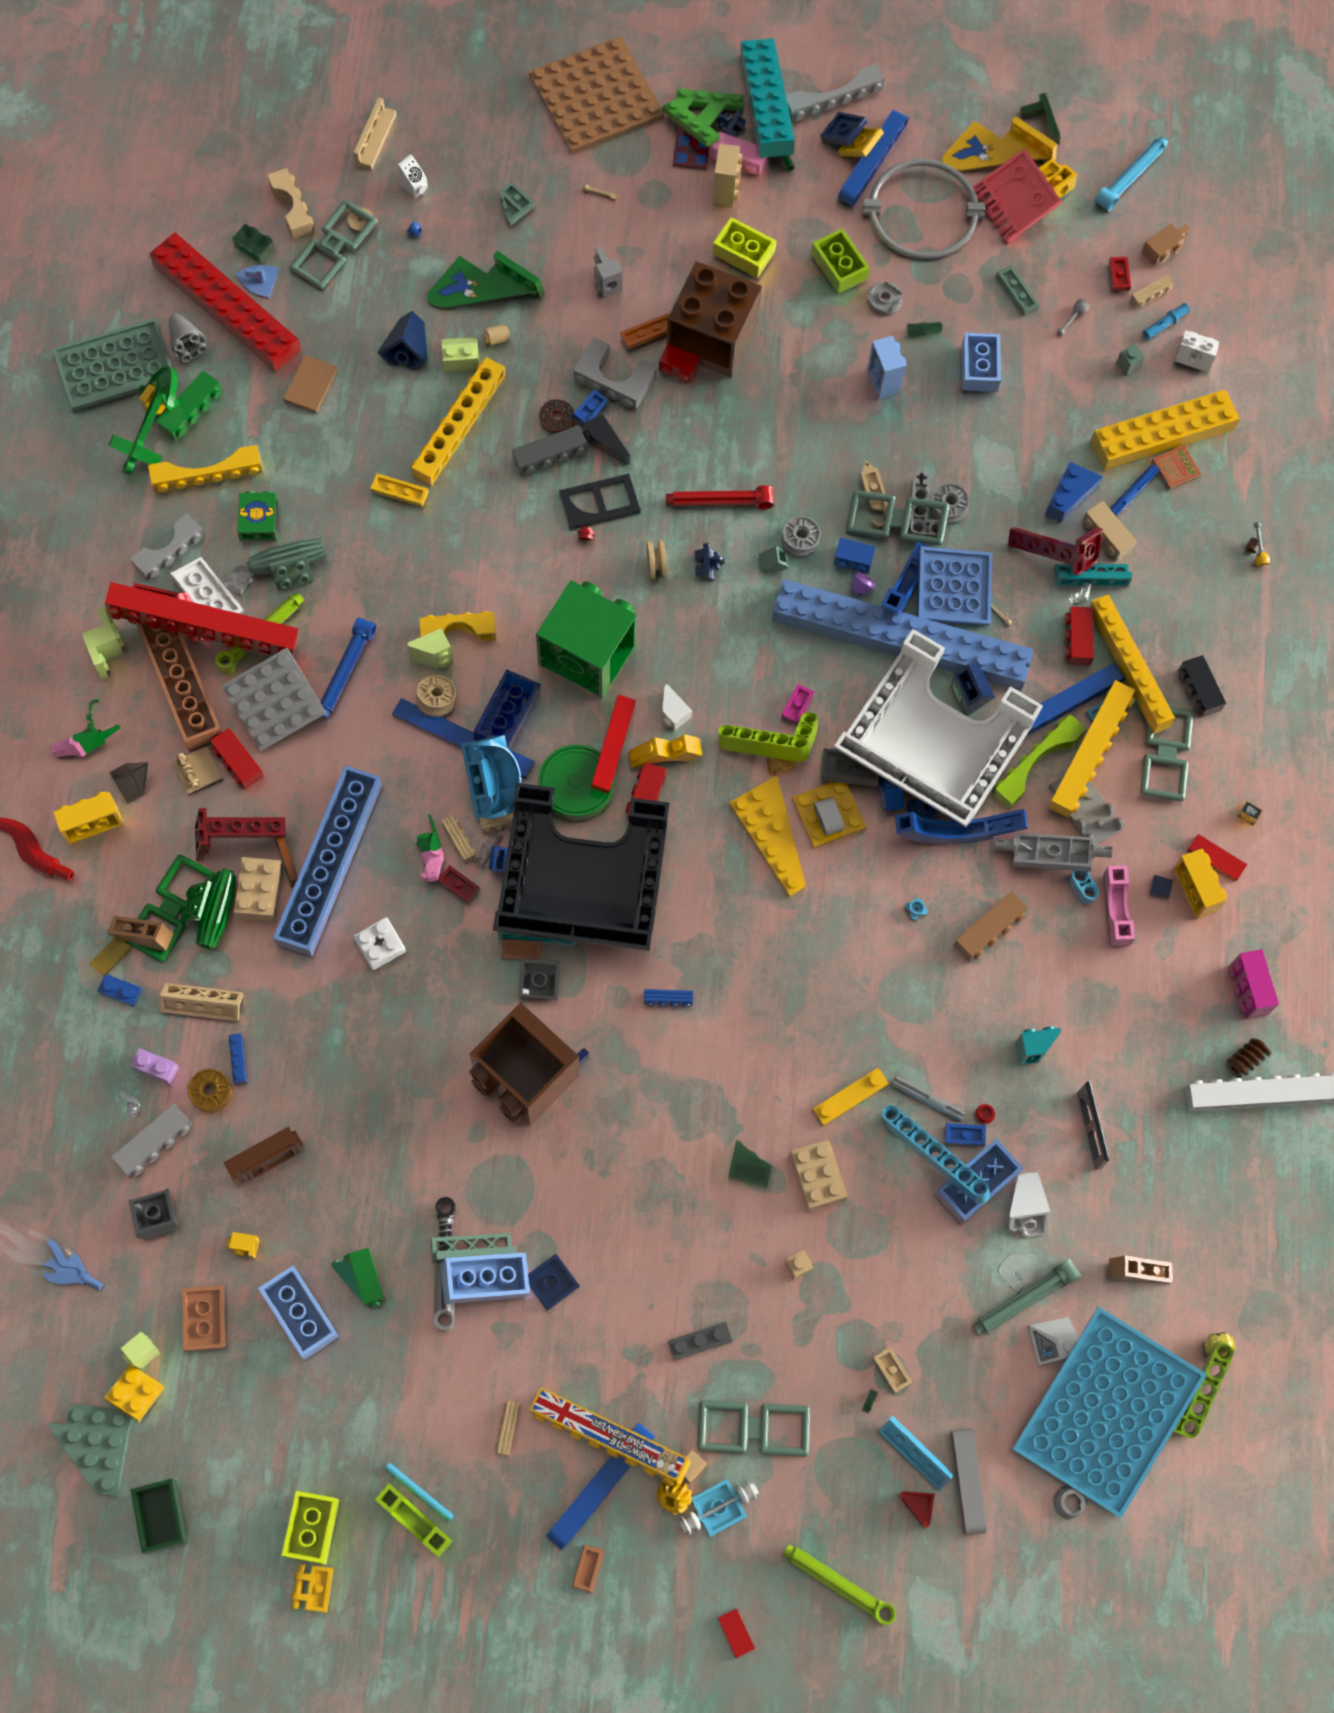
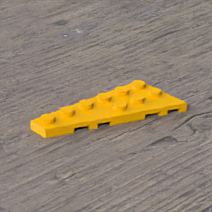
M776 775L730 801L729 806L788 897H791L805 889L806 884L779 779Z

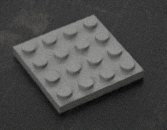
M288 648L283 649L221 685L260 751L326 714L325 709Z

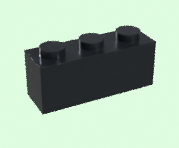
M1201 655L1183 661L1179 667V676L1186 684L1188 695L1192 696L1196 711L1200 713L1201 717L1222 711L1226 701L1204 656Z

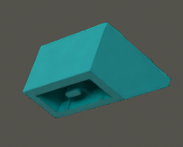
M1048 1026L1039 1031H1035L1033 1028L1024 1030L1015 1042L1019 1065L1039 1063L1061 1033V1028Z

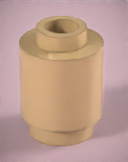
M496 325L485 329L483 339L485 344L488 343L489 346H493L510 339V332L507 325Z

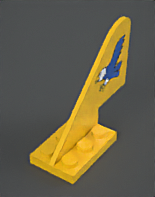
M1016 116L1011 121V129L1003 139L974 121L942 157V162L958 171L1001 166L1024 148L1033 161L1041 159L1044 162H1048L1052 158L1056 160L1057 143Z

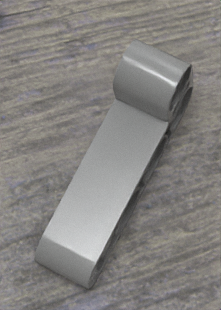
M919 470L915 472L911 484L910 498L919 496L928 500L930 477L926 471ZM913 505L908 534L937 537V534L932 531H938L939 521L927 520L928 507Z

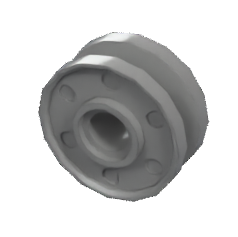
M945 483L935 489L931 500L953 503L949 507L946 524H954L960 522L966 516L970 498L968 492L962 486L955 483ZM930 508L935 519L940 521L942 509Z
M796 516L791 518L783 528L781 538L783 548L792 556L808 557L818 548L821 536L820 527L809 517Z

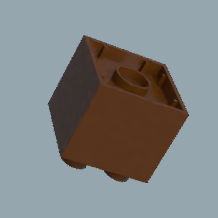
M695 261L668 317L667 344L700 356V366L732 378L758 323L762 286Z
M521 1002L469 1053L472 1068L468 1072L473 1077L471 1083L486 1098L493 1092L499 1096L498 1101L502 1105L499 1109L515 1125L523 1119L531 1126L580 1076L579 1056Z

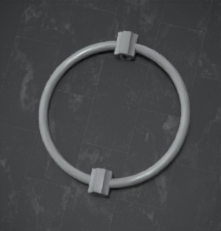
M912 159L894 165L879 177L872 188L870 198L863 199L862 213L863 215H869L871 224L878 237L894 251L916 259H935L957 251L969 240L976 228L978 219H984L985 203L978 202L972 185L963 174L952 166L931 159ZM913 166H930L946 171L954 176L964 186L971 200L966 205V218H971L965 234L953 245L934 252L912 251L892 241L878 223L876 215L881 214V199L876 198L883 183L894 173Z

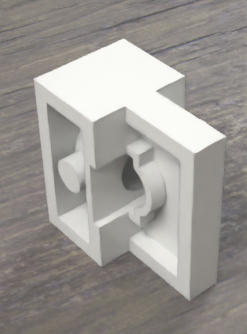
M1185 331L1175 362L1209 373L1218 350L1219 341L1198 335L1195 332Z

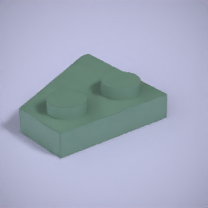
M512 181L499 190L500 200L510 226L535 207V202Z

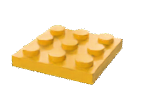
M831 782L792 796V801L813 849L859 833L867 828L847 783ZM833 797L843 820L844 830L825 836L816 816L813 803Z

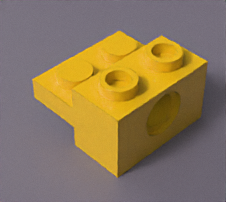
M1052 158L1039 167L1059 198H1062L1075 188L1077 173L1066 164L1061 166Z

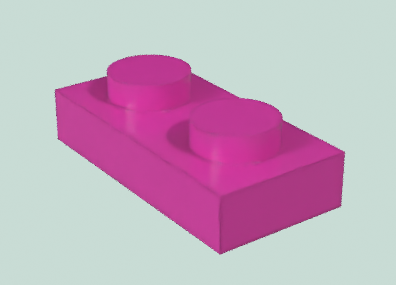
M797 684L781 718L798 725L802 714L805 713L814 695V691Z

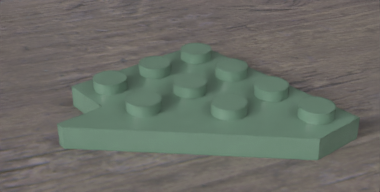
M70 1403L66 1425L48 1423V1427L95 1494L118 1497L132 1418L119 1409Z

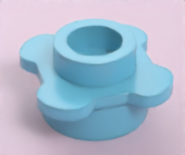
M916 898L911 903L908 902L905 905V909L909 911L910 918L916 920L921 915H926L928 912L920 898Z

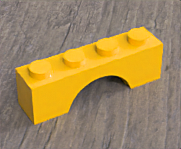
M482 611L475 614L465 612L461 615L444 614L442 616L426 615L419 618L421 637L442 628L445 635L453 630L462 629L472 633L478 642L496 640L494 612Z

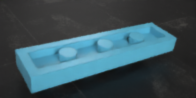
M894 1416L878 1431L939 1491L954 1476Z

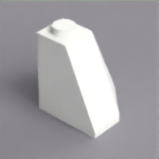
M1036 1172L1018 1175L1008 1227L1014 1232L1016 1230L1021 1231L1022 1235L1027 1238L1047 1235L1050 1209L1039 1174Z

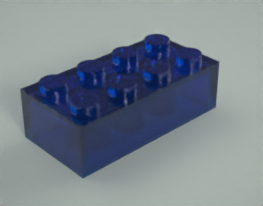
M506 669L474 729V740L505 735L507 747L511 750L540 695L541 684Z

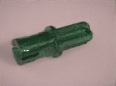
M923 321V323L907 324V335H926V333L942 332V322L925 323Z

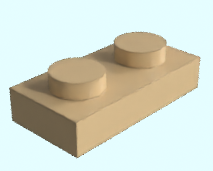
M891 1347L873 1357L894 1394L913 1383Z

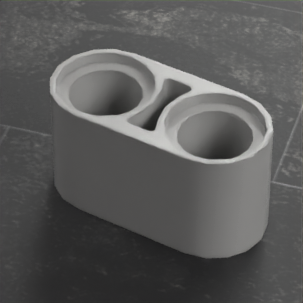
M833 797L813 803L816 816L825 836L844 830V823Z

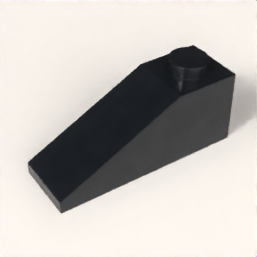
M603 414L584 423L583 435L587 441H590L594 447L623 464H630V454Z

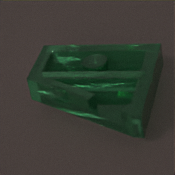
M736 1140L728 1179L767 1187L772 1166L761 1160L753 1151L747 1149L742 1145V1142Z

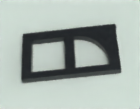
M629 474L559 490L570 530L641 513ZM624 482L630 505L607 511L600 488ZM592 490L599 513H588L580 510L572 503L569 495Z
M1088 1081L1077 1092V1097L1095 1170L1102 1169L1110 1161V1156L1092 1084ZM1088 1108H1089V1110H1090V1113H1091V1116H1092V1120L1090 1119V1115H1089ZM1094 1132H1096V1136H1097V1140H1098V1144H1099V1148H1100V1152H1101V1155H1100V1156H1099V1152H1098V1148H1097V1144H1096Z

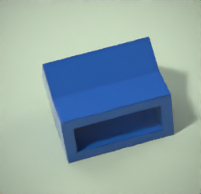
M491 847L489 870L504 872L507 847Z

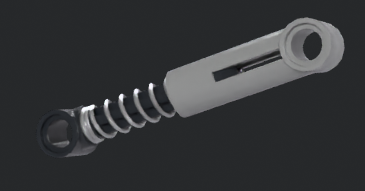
M442 1197L435 1205L439 1223L438 1228L440 1229L438 1235L439 1237H452V1224L457 1209L455 1202L451 1198ZM445 1204L451 1206V1210L448 1213L440 1211L441 1207ZM439 1242L437 1249L439 1251H447L449 1247L443 1242ZM435 1263L433 1322L437 1330L445 1333L454 1327L455 1303L446 1304V1309H443L440 1263ZM442 1316L450 1318L449 1323L445 1326L439 1324V1319Z

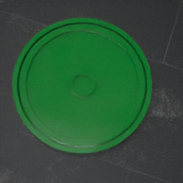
M568 745L555 750L545 759L539 771L538 785L555 788L553 814L570 821H583L597 816L608 806L614 793V778L608 794L590 788L600 756L598 750L585 745Z

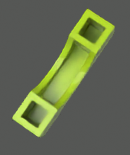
M390 1483L375 1498L384 1509L438 1558L452 1544L453 1541Z

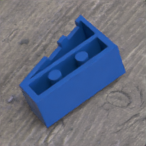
M1070 462L1048 504L1045 516L1062 522L1082 501L1099 487L1103 476Z

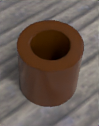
M1250 538L1245 550L1255 554L1258 549V540Z

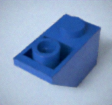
M879 775L877 789L885 811L904 808L903 789Z

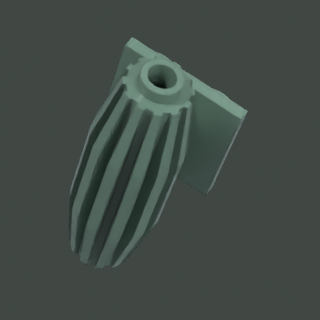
M321 538L305 539L266 549L249 557L250 561L246 563L249 573L253 572L254 575L273 574L279 591L314 581L309 563L326 556Z

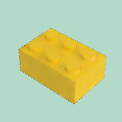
M100 792L95 797L81 799L76 804L70 806H61L53 812L59 830L68 845L124 825L118 807L110 792Z
M1203 848L1182 855L1173 867L1196 919L1218 912L1227 901L1226 891L1224 888H1221L1218 882V874L1215 870L1213 871L1210 865V857L1204 852Z

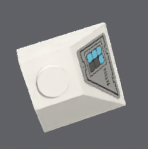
M1068 1317L1028 1325L1038 1366L1065 1361L1078 1340V1336Z

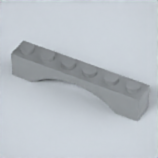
M877 63L861 68L852 81L839 89L823 93L798 90L787 94L786 99L791 122L801 120L810 115H816L821 111L832 109L841 104H847L852 100L861 99L866 95L883 90L885 78Z

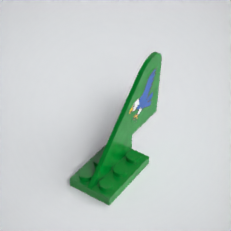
M496 251L493 255L496 263L488 274L459 255L429 290L427 299L435 307L453 308L528 293L533 296L538 295L542 297L545 291L537 276Z

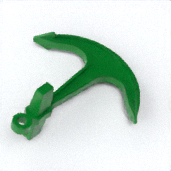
M162 366L153 374L146 386L140 385V396L148 384L155 387V391L134 442L116 435H112L108 446L128 455L123 465L122 473L130 475L137 460L148 464L160 463L161 455L143 447V444L161 402L163 401L167 411H171L179 404V401L175 399L178 375L177 371L170 366Z

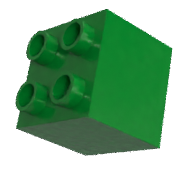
M570 580L536 633L538 665L603 699L636 646L637 614L634 613V607L627 601L616 599L612 602L601 596L602 591L593 583L584 581L580 585Z

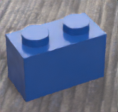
M840 537L833 565H837L842 569L849 568L856 572L869 573L876 546Z

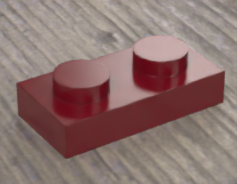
M450 865L438 878L440 884L467 904L480 890L478 885Z

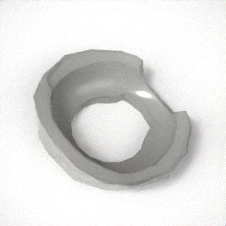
M1069 1485L1062 1487L1054 1496L1055 1510L1065 1519L1075 1518L1086 1510L1087 1497ZM1069 1494H1075L1080 1499V1510L1075 1513L1068 1510L1064 1503L1065 1498Z

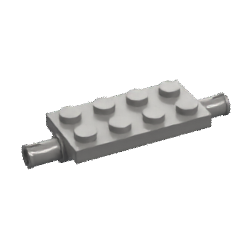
M1017 833L1016 838L1013 840L996 838L995 851H1013V867L1091 872L1092 859L1094 857L1112 858L1113 846L1095 845L1094 837Z

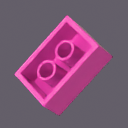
M1263 949L1240 953L1230 964L1229 969L1231 976L1234 977L1236 982V994L1240 995L1241 1011L1246 1015V1019L1269 1015L1279 1005Z

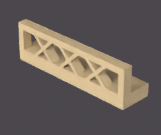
M378 97L353 152L355 165L372 170L396 116L395 110L384 107L382 98Z
M165 983L160 994V1012L238 1022L243 992Z

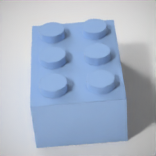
M964 333L962 340V391L998 392L1001 382L1000 334Z
M893 336L872 341L867 371L878 398L882 399L899 394L902 379L905 375L904 370L907 367L905 357H902L900 354L899 343L895 342Z

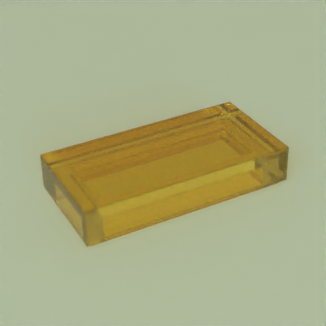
M114 937L89 964L104 977L132 948L122 939Z

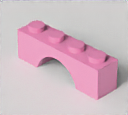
M1127 865L1108 866L1103 874L1111 946H1130L1135 940L1133 920L1130 918L1128 911Z

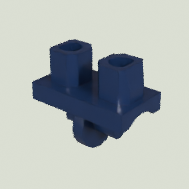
M737 109L731 119L728 113L718 115L716 119L719 124L718 128L722 129L725 127L722 133L738 138L739 133L732 129L733 126L741 131L747 123L740 116L741 110Z
M709 543L703 544L702 549L695 550L696 561H703L704 564L695 567L696 576L698 578H707L709 581H715L714 570H719L720 566L725 563L724 557L719 556V552H714L713 549H710Z

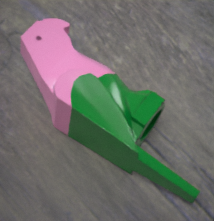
M89 723L83 732L74 734L62 742H54L51 746L52 752L56 758L69 755L83 757L106 742L105 739L121 729V727L117 724L107 730L97 732L93 724Z
M431 814L428 817L433 833L427 832L418 835L416 842L417 847L421 848V857L426 865L424 873H421V877L429 882L438 880L441 866L445 860Z

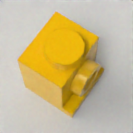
M232 1232V1236L227 1239L226 1249L233 1251L234 1255L245 1257L248 1254L251 1259H255L259 1238L255 1235Z

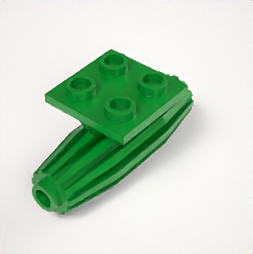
M223 868L222 871H217L212 883L205 881L191 885L186 892L187 900L181 909L180 922L185 923L199 920L196 945L201 948L214 950L225 930L234 900L236 876L230 869Z

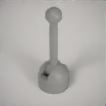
M1077 300L1074 305V314L1062 328L1058 329V335L1064 334V330L1077 314L1082 315L1087 312L1090 307L1085 300Z

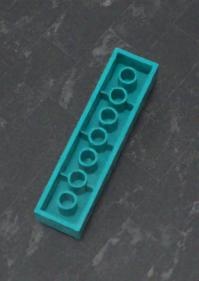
M775 39L741 41L740 59L759 158L794 155L795 138Z

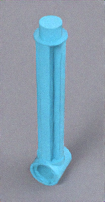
M1164 137L1154 139L1153 143L1109 188L1104 187L1100 190L1094 201L1108 212L1112 210L1119 196L1166 150L1167 140Z

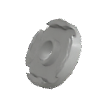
M879 282L870 288L867 302L869 307L880 315L893 314L899 310L902 304V292L900 288L891 282ZM881 296H888L889 300L884 301L881 299Z

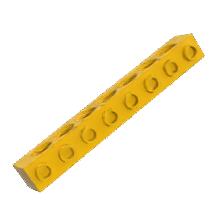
M487 357L478 364L474 376H470L466 388L460 391L457 401L451 404L449 413L441 419L439 428L432 432L430 441L422 447L418 459L415 458L413 460L411 468L415 478L432 486L504 379L505 366Z

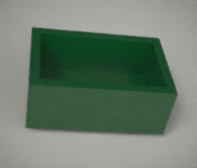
M171 1478L130 1489L142 1554L147 1555L188 1544L179 1491L175 1479Z

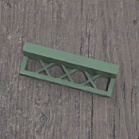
M510 1233L436 1237L430 1239L432 1263H441L445 1258L516 1253V1246H511ZM505 1238L506 1247H496L494 1245L497 1239ZM477 1240H483L489 1246L477 1249L474 1244ZM458 1241H463L469 1247L468 1249L457 1250L454 1246ZM443 1242L449 1249L447 1251H437L436 1243Z

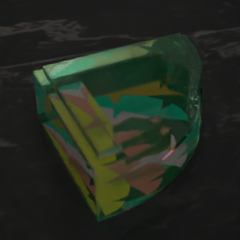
M872 1389L868 1391L861 1411L866 1413L871 1411L873 1402H875L878 1394L877 1391Z

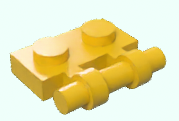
M298 1564L297 1573H294V1579H296L294 1592H291L290 1598L292 1599L291 1608L300 1609V1603L303 1600L306 1601L305 1610L327 1612L334 1568L312 1565L311 1574H305L306 1565ZM304 1580L310 1581L308 1594H302Z

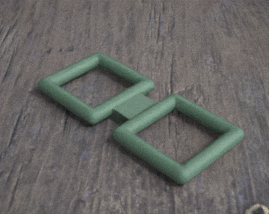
M344 200L321 228L322 232L327 234L326 238L322 242L313 238L290 265V270L317 288L323 289L346 261L345 257L338 252L343 246L350 250H355L376 225L377 219L348 200ZM346 208L368 221L352 242L330 229ZM314 247L337 260L321 281L299 268Z
M857 490L853 492L846 527L848 533L887 538L890 527L901 528V540L918 541L934 545L943 544L950 507L949 503L908 498L905 509L894 508L896 498L893 495ZM859 498L888 502L883 530L854 526ZM913 505L942 509L937 537L908 534Z
M1170 707L1173 715L1186 717L1183 743L1153 738L1154 733L1147 722L1146 743L1157 746L1156 755H1144L1140 793L1145 796L1183 802L1186 796L1189 763L1186 760L1176 759L1177 749L1184 751L1190 749L1194 713L1192 710ZM1151 762L1181 767L1178 793L1148 788Z
M702 1400L699 1403L697 1449L699 1451L745 1453L747 1451V1439L760 1440L759 1451L763 1455L802 1457L809 1455V1406L762 1404L761 1418L748 1417L749 1406L744 1402ZM707 1409L740 1411L739 1445L706 1443ZM769 1412L802 1414L801 1448L768 1446Z

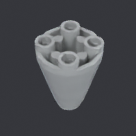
M179 313L172 314L169 317L171 349L178 359L187 363L207 351V341L204 334Z

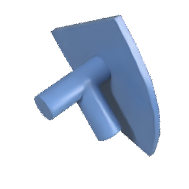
M256 265L244 268L235 274L246 290L252 294L269 299L280 268Z

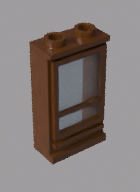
M288 1126L223 1163L232 1180L239 1188L242 1186L243 1181L249 1182V1178L254 1179L298 1155V1151L302 1153L303 1151L300 1146L303 1143L296 1130L291 1131Z

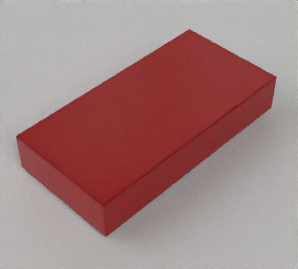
M737 1608L717 1618L735 1658L755 1649Z

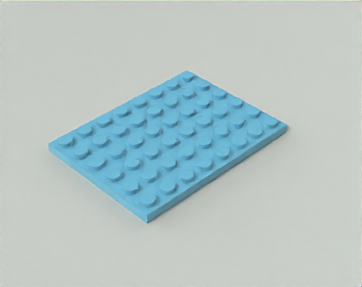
M1098 1306L1012 1449L1122 1518L1207 1374Z

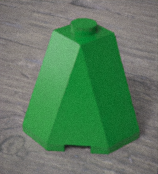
M369 1247L345 1255L340 1263L339 1260L331 1263L335 1272L365 1307L376 1308L382 1305L381 1302H384L385 1298L373 1254Z

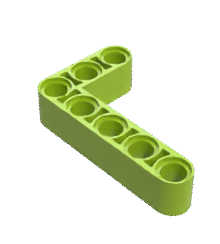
M813 712L802 714L794 735L723 725L718 729L719 747L728 751L804 762L808 759L818 734V716Z
M1218 1341L1213 1345L1202 1369L1207 1376L1175 1427L1174 1432L1187 1438H1194L1199 1434L1233 1358V1348L1225 1341ZM1226 1346L1228 1353L1225 1356H1219L1218 1349ZM1211 1366H1219L1220 1370L1217 1375H1210L1209 1370ZM1205 1384L1211 1386V1391L1208 1394L1201 1393V1388ZM1196 1403L1203 1405L1200 1413L1193 1412V1406ZM1188 1422L1194 1423V1429L1191 1432L1184 1431V1426Z

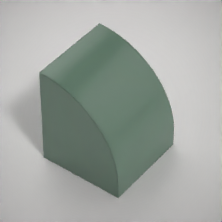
M775 546L759 554L761 571L778 572L789 568L787 551Z

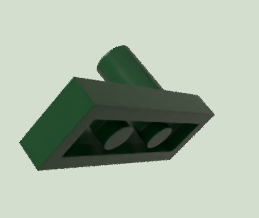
M1046 92L1039 94V102L1020 107L1022 117L1042 112L1051 140L1057 143V145L1060 144V132Z

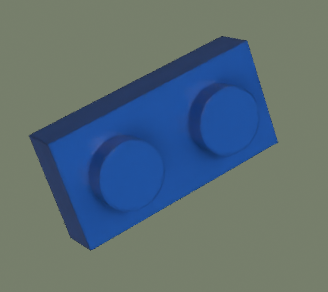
M594 389L574 412L572 417L584 425V423L597 416L607 404L608 399Z
M105 974L97 992L134 1007L143 989Z
M946 1123L945 1144L985 1147L986 1126Z

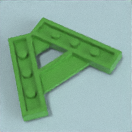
M677 88L676 99L662 105V111L707 147L720 140V134L710 127L723 110L737 111L739 109L743 111L745 95ZM693 106L705 109L697 117L688 108Z

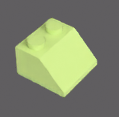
M477 337L442 339L444 372L477 369L479 364Z
M442 628L407 643L412 662L434 669L445 668L453 662L451 646Z

